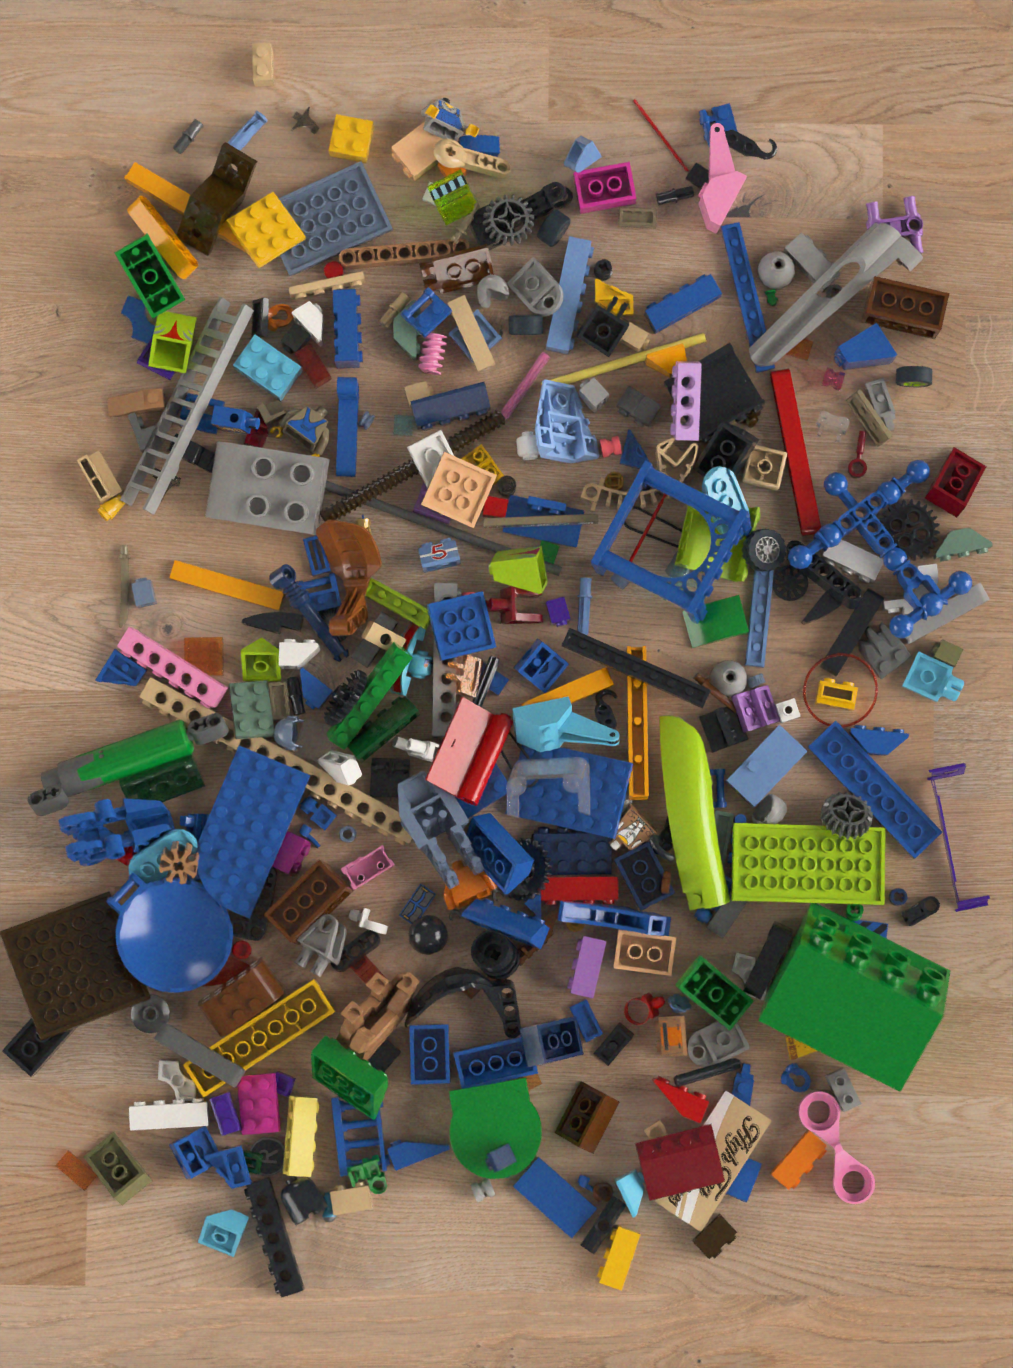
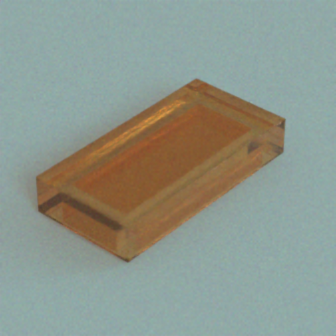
M69 1150L55 1165L84 1191L97 1177L94 1171Z

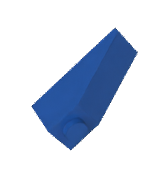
M401 1139L391 1142V1147L387 1148L395 1171L450 1150L449 1144L416 1141L402 1142Z

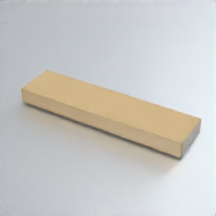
M465 295L447 302L448 306L452 309V316L477 371L480 372L494 366L495 361Z

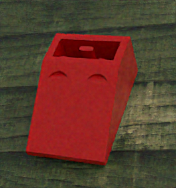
M658 1076L657 1079H652L682 1116L701 1123L709 1101L706 1100V1095L694 1091L693 1094L687 1092L688 1088L685 1086L670 1085V1080Z

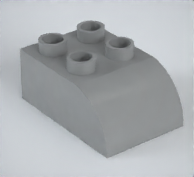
M217 441L205 517L316 535V529L320 525V511L323 506L330 459Z

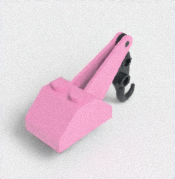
M714 123L711 126L708 183H704L698 195L701 198L698 204L706 229L715 234L718 232L747 177L735 171L729 148L747 157H758L768 160L777 153V144L774 140L769 139V142L772 144V151L766 153L759 148L754 140L735 130L725 131L720 123Z

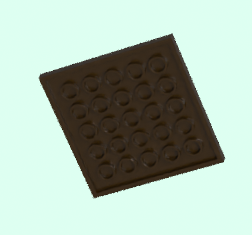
M109 891L0 931L1 940L40 1041L151 999L147 986L138 981L127 970L118 953L116 926L119 915L106 902L111 897Z

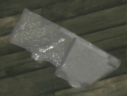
M582 757L517 761L507 782V815L519 819V795L523 794L526 790V780L563 778L565 790L570 793H578L579 812L584 815H590V769L588 761Z

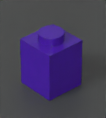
M565 597L546 601L551 624L556 625V627L567 625V621H570L571 618Z

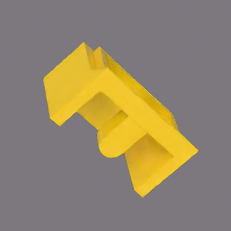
M824 678V681L820 680L818 683L815 704H824L832 708L849 709L848 711H854L858 687H854V683L843 681V684H837L834 679ZM824 686L852 691L851 699L846 700L823 695Z

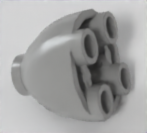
M773 251L767 253L761 259L757 275L765 286L780 290L793 280L795 265L786 253ZM779 262L782 267L776 268L775 264Z
M725 660L716 664L709 675L710 683L728 698L742 693L747 684L745 669L739 663L732 660ZM729 673L733 674L734 676L733 680L729 681L726 678L727 674Z

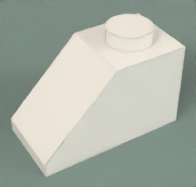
M330 750L317 760L320 766L337 783L351 785L362 776L354 755Z

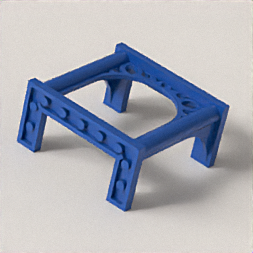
M644 461L595 552L591 564L595 572L601 576H604L606 570H609L676 604L688 613L690 621L698 624L700 620H704L707 614L704 599L706 596L709 597L714 589L712 586L714 580L720 578L723 569H721L724 562L727 563L732 555L730 550L733 545L737 546L739 540H743L744 536L748 537L751 532L752 526H750L749 513L742 508L738 511L654 469L652 463ZM652 487L691 506L705 518L710 528L711 545L706 559L693 572L676 578L662 577L609 551L641 490L648 491ZM712 516L717 520L714 523L711 522ZM719 525H727L728 531L719 535L715 533V528ZM717 539H724L720 542V546L715 544ZM709 557L714 558L712 562L708 561ZM700 572L705 573V576L702 575V582L697 577ZM688 579H694L697 582L696 591H689L687 588ZM677 582H682L683 591L680 590V586H675Z

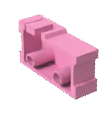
M383 845L341 868L343 874H346L352 884L350 885L353 890H356L395 865L392 859H389L384 851L386 849ZM379 863H383L382 868L378 867ZM360 875L364 877L361 881L359 880Z

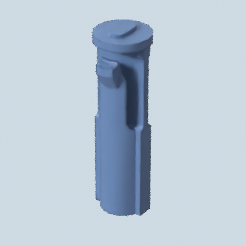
M256 110L249 121L227 143L241 151L268 120L262 113Z

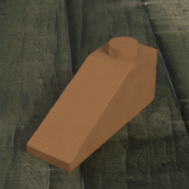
M162 388L142 390L107 398L110 418L128 416L134 412L136 414L161 412L166 407L165 394Z

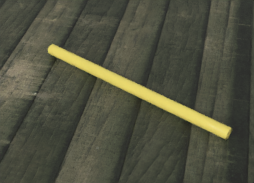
M704 333L557 377L551 379V381L570 384L645 361L646 354L683 343L684 348L704 343L706 342V337Z

